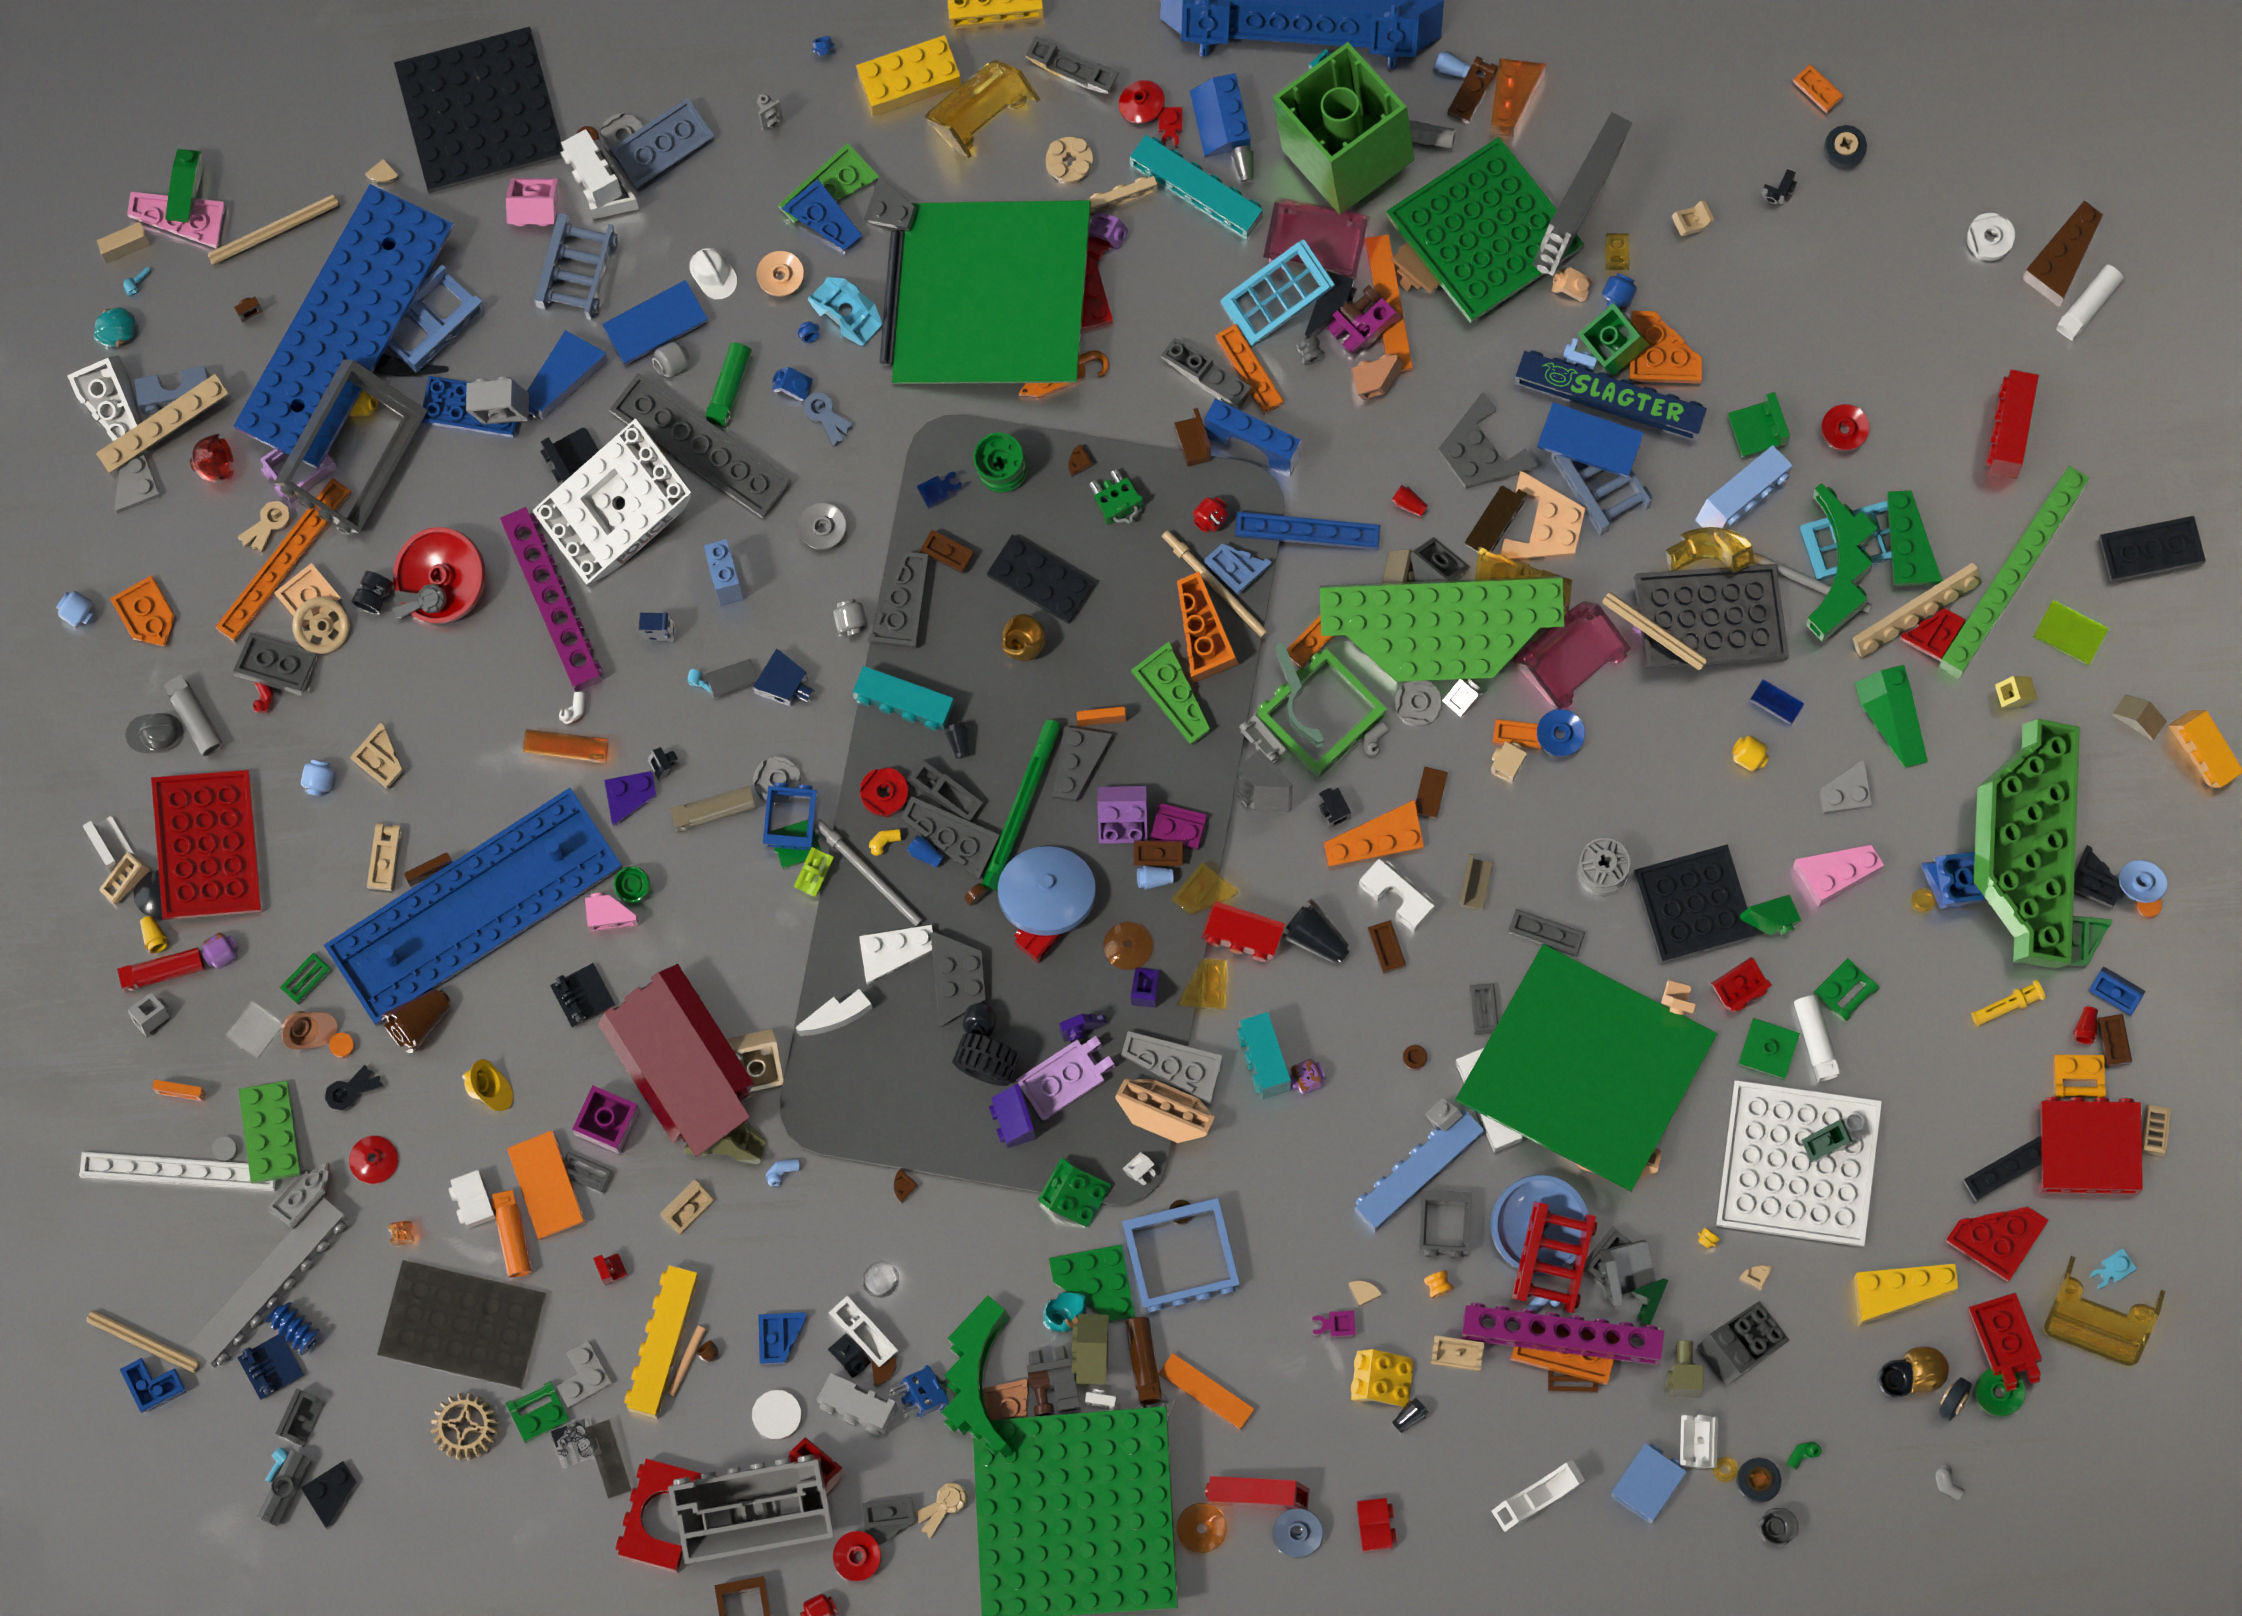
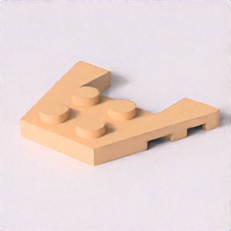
M1520 471L1515 493L1520 489L1527 493V497L1539 499L1530 542L1523 543L1504 538L1499 561L1508 562V560L1515 559L1529 560V558L1575 556L1585 508L1525 472Z

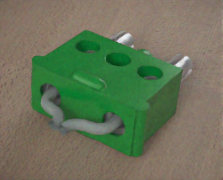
M1114 469V471H1111V475L1116 484L1113 485L1110 479L1106 480L1103 483L1106 489L1102 490L1097 480H1094V484L1091 482L1090 486L1095 493V503L1103 514L1106 525L1114 522H1127L1130 524L1134 521L1133 517L1137 514L1138 509L1143 506L1142 496H1138L1128 477L1123 479L1118 469ZM1132 513V514L1130 515L1129 519L1123 518V517L1127 516L1128 514Z

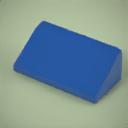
M2102 967L2089 989L2090 992L2131 1016L2146 992L2106 967Z

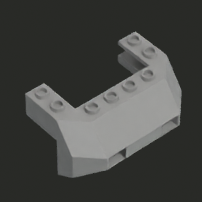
M812 1454L801 1456L798 1458V1461L791 1463L790 1458L775 1460L776 1465L766 1467L765 1462L750 1465L751 1470L741 1471L740 1467L726 1469V1474L716 1476V1471L701 1474V1479L690 1481L689 1477L674 1479L673 1485L668 1486L673 1517L677 1516L685 1564L834 1538L820 1458L814 1459ZM799 1497L801 1511L781 1514L779 1500ZM730 1509L731 1524L710 1527L707 1513Z

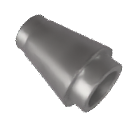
M1250 146L1232 149L1233 155H1231L1240 182L1254 180V151H1251Z

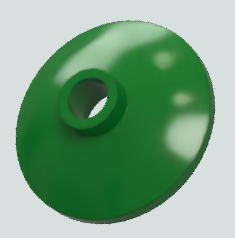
M1991 1368L1982 1373L1975 1387L1976 1399L1982 1409L1994 1416H2008L2016 1412L2023 1404L2026 1395L2024 1382L2018 1373L2014 1374L2017 1380V1389L2010 1392L2006 1391L2001 1374L1994 1376ZM2002 1389L2004 1395L2002 1397H1997L1995 1395V1390Z

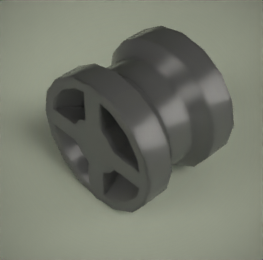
M1317 337L1306 339L1296 347L1303 356L1302 362L1304 365L1317 363L1325 357L1324 351L1319 347L1320 341Z

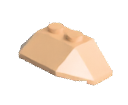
M1124 1079L1115 1096V1099L1132 1124L1176 1143L1205 1137L1215 1119V1116L1208 1111L1199 1098L1154 1079Z

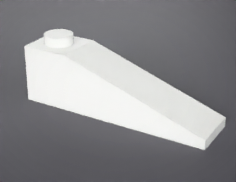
M119 355L106 358L67 375L78 400L82 404L84 403L93 413L92 416L104 426L107 434L113 441L141 423L129 378Z

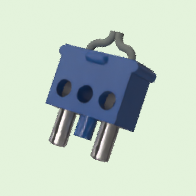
M928 1365L922 1370L906 1376L900 1385L890 1389L893 1397L905 1393L906 1396L901 1398L904 1405L909 1403L912 1405L902 1410V1415L905 1418L917 1414L918 1418L938 1409L942 1411L949 1402L946 1390L947 1380L940 1379Z

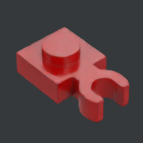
M1164 107L1159 114V133H1165L1161 139L1165 147L1166 141L1169 139L1175 141V148L1179 147V136L1176 133H1182V107Z

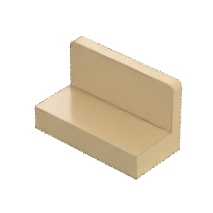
M140 222L96 240L106 263L150 246Z

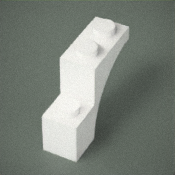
M1570 1460L1532 1486L1502 1502L1492 1510V1513L1503 1531L1506 1532L1524 1523L1537 1512L1557 1503L1585 1482V1479L1574 1461Z

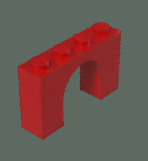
M645 1459L644 1464H640L636 1478L640 1479L638 1486L632 1489L629 1502L633 1503L631 1511L626 1512L622 1525L626 1527L624 1535L619 1536L615 1550L619 1551L618 1556L622 1559L678 1573L683 1557L682 1546L650 1536L645 1531L643 1525V1514L646 1506L652 1499L663 1494H669L668 1486L673 1485L674 1479L689 1477L690 1481L701 1479V1474L703 1473Z

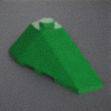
M1900 665L1883 669L1855 682L1862 709L1874 722V726L1883 735L1889 748L1903 768L1928 763L1905 666Z

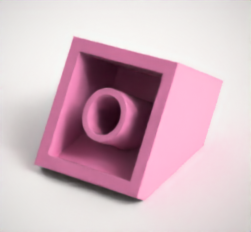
M511 178L506 195L507 224H514L515 226H525L527 224L549 226L555 224L558 202V179Z

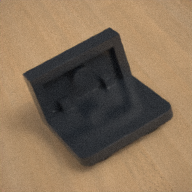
M580 428L555 443H552L549 437L540 441L543 447L540 453L546 463L551 462L554 469L551 472L557 483L561 481L564 483L599 451L586 428Z

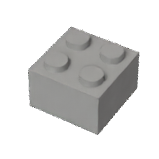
M499 377L498 380L493 381L477 379L475 382L467 383L466 411L483 425L528 421L529 393L510 377Z

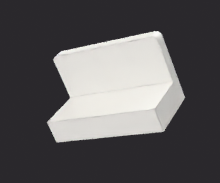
M110 816L96 825L92 821L83 825L110 871L114 870L127 851L134 854L113 817Z

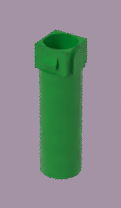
M730 343L709 406H707L705 416L708 422L724 427L727 426L752 354L751 348L740 343Z

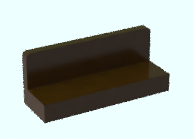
M1500 486L1466 539L1465 545L1489 559L1525 503L1527 493L1520 489L1515 493L1505 486Z

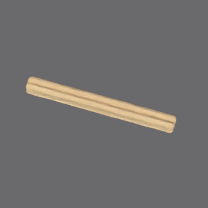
M1612 592L1607 593L1602 601L1605 606L1696 669H1702L1707 661L1706 657Z
M92 1310L88 1315V1323L189 1372L195 1373L199 1367L200 1362L197 1359L97 1311Z

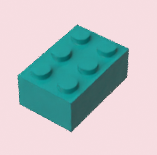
M1265 1012L1240 1020L1237 1038L1240 1047L1246 1048L1244 1059L1247 1069L1254 1072L1252 1084L1255 1093H1260L1262 1099H1266L1290 1091L1291 1080L1269 1013Z

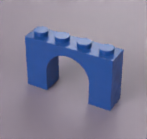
M1214 399L1204 418V427L1208 439L1225 447L1231 437L1243 440L1258 448L1268 457L1269 468L1290 478L1301 458V439Z

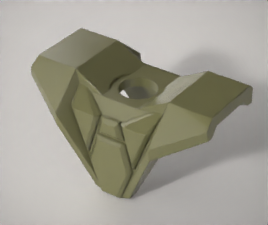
M747 1120L699 1156L716 1153L733 1156L737 1161L760 1164L766 1139ZM686 1143V1146H684V1153L693 1154L692 1150Z

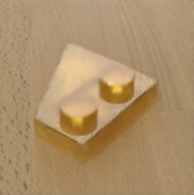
M1201 862L1171 898V901L1191 916L1212 907L1215 901L1221 903L1236 896L1238 890Z
M1201 959L1182 993L1177 1007L1224 1010L1227 960Z

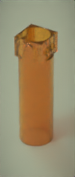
M526 729L523 741L524 753L586 760L592 763H606L609 747L607 738Z

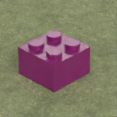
M592 1085L572 1131L580 1138L620 1154L640 1109L636 1103Z

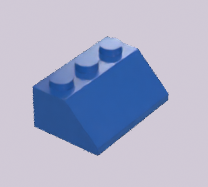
M1236 73L1213 77L1190 90L1204 158L1232 152V149L1241 146L1251 147L1250 133Z

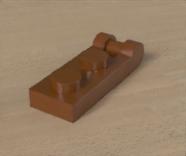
M1476 56L1447 112L1448 115L1469 124L1498 69L1497 65L1493 63L1489 65L1478 56ZM1479 70L1486 73L1484 78L1477 75Z

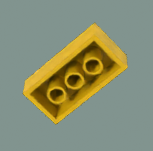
M945 35L856 65L857 74L873 117L962 87L961 76Z

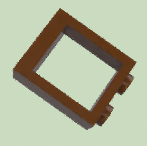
M764 1576L714 1585L719 1616H727L724 1597L759 1590L764 1616H772Z

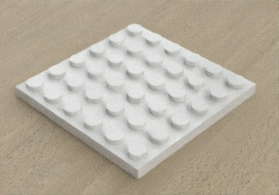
M1735 1080L1716 1226L1864 1247L1882 1101ZM1843 1119L1853 1142L1845 1150L1835 1151L1816 1162H1811L1802 1139Z

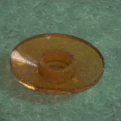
M1133 922L1119 923L1106 934L1103 943L1104 953L1107 960L1113 966L1122 970H1133L1144 965L1149 959L1152 952V940L1147 930L1141 925ZM1130 940L1132 946L1126 948L1123 946V942Z
M1208 1503L1190 1505L1181 1513L1177 1522V1534L1181 1543L1189 1550L1197 1553H1207L1215 1550L1221 1545L1227 1532L1224 1515L1217 1507ZM1205 1525L1207 1530L1205 1533H1199L1197 1527Z

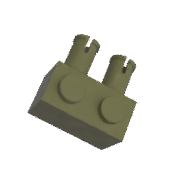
M1680 1340L1678 1345H1676V1363L1673 1364L1671 1371H1667L1665 1377V1390H1670V1397L1700 1398L1703 1391L1704 1365H1695L1693 1363V1341Z

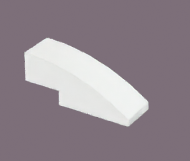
M860 989L841 1004L833 997L796 1026L797 1033L800 1036L816 1035L846 1026L873 1009L872 1004Z
M848 1296L828 1313L878 1367L883 1365L898 1351Z

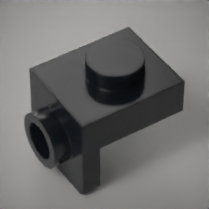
M1787 169L1778 189L1764 184L1761 196L1772 204L1779 203L1783 205L1787 195H1792L1796 188L1797 181H1794L1796 172Z
M847 1333L828 1348L831 1355L845 1368L852 1378L871 1363L863 1350Z

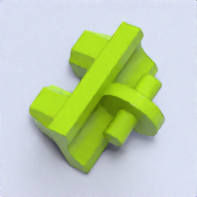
M811 847L794 884V888L816 897L834 857Z

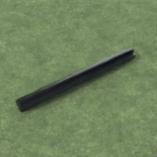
M899 230L892 231L890 235L879 360L883 366L893 365L904 244V232Z

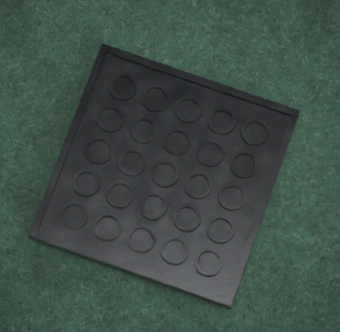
M530 26L394 62L428 193L562 158L560 153L563 151L561 139Z

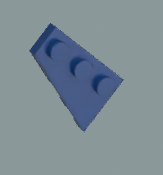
M819 179L781 208L843 250L862 236V233Z

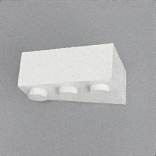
M599 139L594 140L602 158L607 161L612 175L615 174L622 196L598 209L594 202L589 203L592 218L597 219L638 210L639 207L635 196L616 169L610 156Z

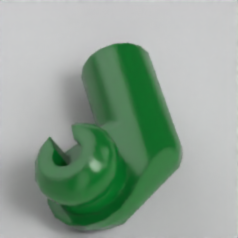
M1815 1442L1796 1445L1786 1465L1797 1470L1803 1459L1819 1457L1822 1452L1821 1446Z

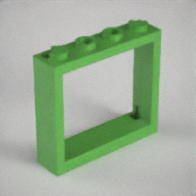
M1327 648L1322 653L1318 651L1309 660L1310 664L1305 669L1301 667L1296 671L1301 685L1327 662L1373 710L1317 762L1269 716L1271 712L1289 697L1291 691L1288 685L1282 684L1275 691L1274 694L1276 696L1272 700H1265L1257 708L1259 711L1257 716L1317 780L1356 745L1366 732L1387 716V708Z

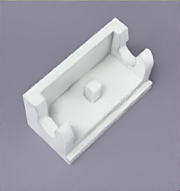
M1697 1415V1417L1681 1416L1680 1465L1694 1469L1717 1468L1718 1418L1705 1415Z

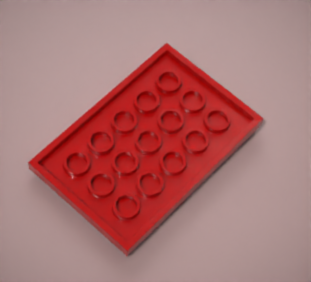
M249 770L151 777L163 920L261 912Z

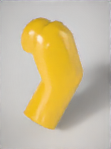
M900 829L878 832L869 843L871 853L875 856L881 855L884 852L883 847L887 842L901 841Z

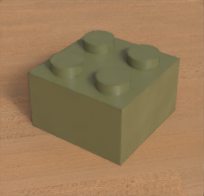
M1079 1314L1078 1324H1073L1072 1374H1076V1384H1106L1109 1315Z

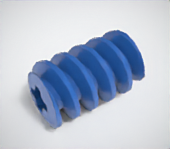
M291 1302L285 1305L281 1304L267 1316L265 1321L266 1323L272 1322V1329H279L278 1334L282 1337L286 1336V1342H293V1349H300V1355H304L316 1343L320 1329L317 1328L311 1332L310 1329L313 1323L309 1322L304 1325L303 1322L306 1316L296 1317L299 1309L296 1308L290 1312Z

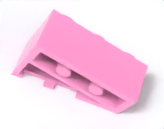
M1867 845L1796 859L1793 867L1816 905L1820 907L1881 873L1884 864L1873 846Z

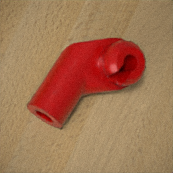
M254 682L260 697L259 700L254 701L253 709L257 713H265L270 709L273 692L270 686Z

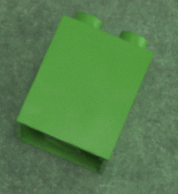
M1349 42L1272 97L1282 151L1339 215L1415 160L1407 106Z

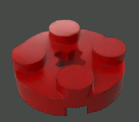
M892 768L875 769L863 778L860 785V797L864 807L870 813L888 818L902 810L907 803L908 786L903 775ZM880 787L882 789L889 787L888 792L890 795L882 798L878 789Z

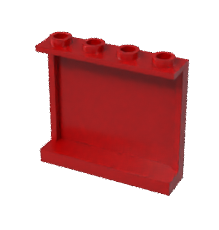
M2047 1097L2045 1101L2040 1102L2042 1165L2040 1193H2141L2143 1190L2141 1102H2134L2132 1098L2119 1099V1102H2109V1098H2095L2094 1101H2085L2081 1097L2070 1098V1101H2060L2059 1097Z

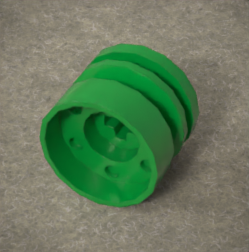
M1001 432L991 433L982 438L975 447L973 453L974 466L981 482L989 490L998 493L1011 492L1024 482L1028 472L1027 461L1022 447L1014 437ZM1004 464L1005 468L1000 470L999 465Z

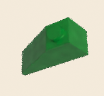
M177 149L172 166L165 220L189 223L203 174L201 151Z

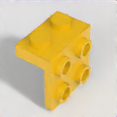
M1375 1349L1357 1351L1354 1360V1379L1351 1384V1400L1357 1402L1373 1400L1404 1407L1410 1399L1414 1367L1413 1359Z

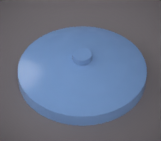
M1036 847L1020 853L1005 866L998 882L999 904L1006 918L1017 928L1035 935H1057L1075 928L1086 919L1095 902L1096 887L1091 869L1078 855L1059 847Z
M1546 1175L1527 1176L1509 1185L1498 1197L1491 1215V1234L1498 1252L1513 1267L1517 1269L1519 1267L1534 1202L1549 1204L1548 1210H1550V1213L1584 1221L1585 1215L1588 1214L1585 1202L1580 1194L1567 1182ZM1548 1223L1547 1225L1544 1224L1542 1234L1546 1238L1579 1245L1582 1231ZM1542 1247L1538 1249L1537 1258L1540 1262L1566 1268L1575 1261L1576 1255ZM1537 1271L1536 1273H1533V1274H1539V1275H1540V1274H1547V1273H1543V1272Z

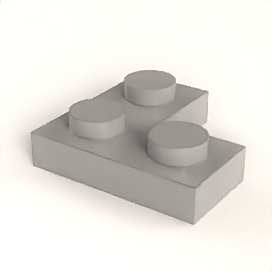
M588 1340L566 1352L577 1375L556 1387L568 1409L611 1386L612 1383Z

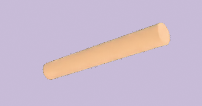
M697 1326L666 1394L675 1397L706 1332L705 1328Z

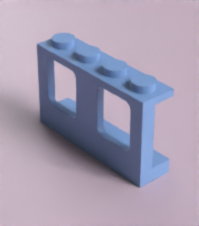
M443 264L438 269L434 268L428 273L427 279L422 283L404 317H411L428 333V336L412 351L405 350L393 337L387 346L415 373H418L484 311L483 302L476 295L474 297L456 282L447 273L446 267ZM439 284L444 285L462 302L446 319H440L423 303V299Z

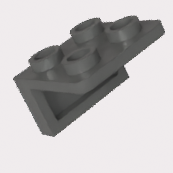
M1640 1240L1599 1251L1601 1262L1598 1263L1601 1277L1605 1279V1285H1602L1606 1300L1610 1299L1614 1307L1624 1305L1622 1294L1656 1281L1647 1241Z

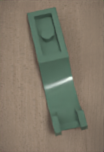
M1283 642L1275 646V654L1291 691L1287 704L1289 723L1295 732L1320 749L1324 747V738L1320 729H1312L1302 725L1294 715L1293 705L1296 698L1302 694V685Z

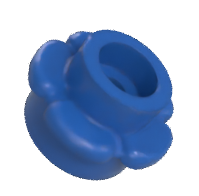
M830 36L819 37L813 40L814 47L812 51L818 52V55L829 54L832 52L831 48L835 46V43H832Z
M810 321L804 322L797 330L798 337L804 343L814 342L820 336V327L818 324Z

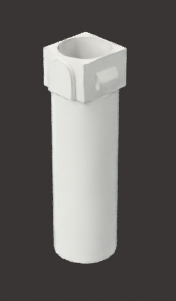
M2105 265L2066 312L2065 316H2062L2056 330L2071 341L2080 335L2082 330L2124 281L2122 273L2111 265Z
M1817 995L1806 996L1794 1001L1817 1082L1838 1078L1840 1068L1835 1058Z

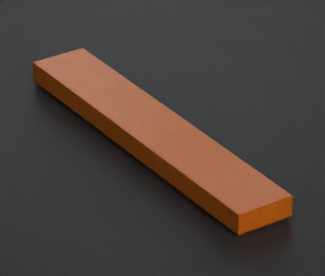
M1389 234L1365 238L1374 290L1401 317L1397 323H1392L1382 332L1385 354H1397L1403 360L1404 365L1400 372L1412 371L1413 366L1394 262L1391 261L1393 255Z

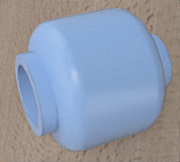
M73 591L70 594L66 592L56 607L59 609L58 616L72 626H78L81 622L87 624L94 613L90 610L92 601L77 591Z
M312 759L311 763H306L304 766L301 785L308 788V794L321 796L322 792L331 790L335 771L330 767V763Z

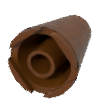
M434 989L382 1014L381 1019L386 1018L387 1023L384 1026L394 1041L400 1047L405 1044L409 1048L406 1052L413 1053L449 1010L450 998L443 990L438 991Z

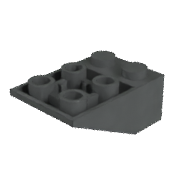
M1758 1301L1710 1333L1697 1348L1728 1386L1786 1344L1789 1338L1761 1302Z

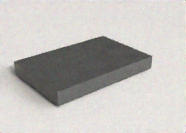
M250 632L233 670V676L302 696L319 656L318 653L307 651L302 647Z

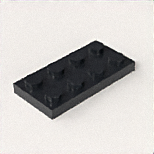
M2194 516L2100 534L2099 536L2110 582L2204 564L2206 561Z
M1013 534L987 572L989 578L1067 624L1070 623L1094 586V582Z

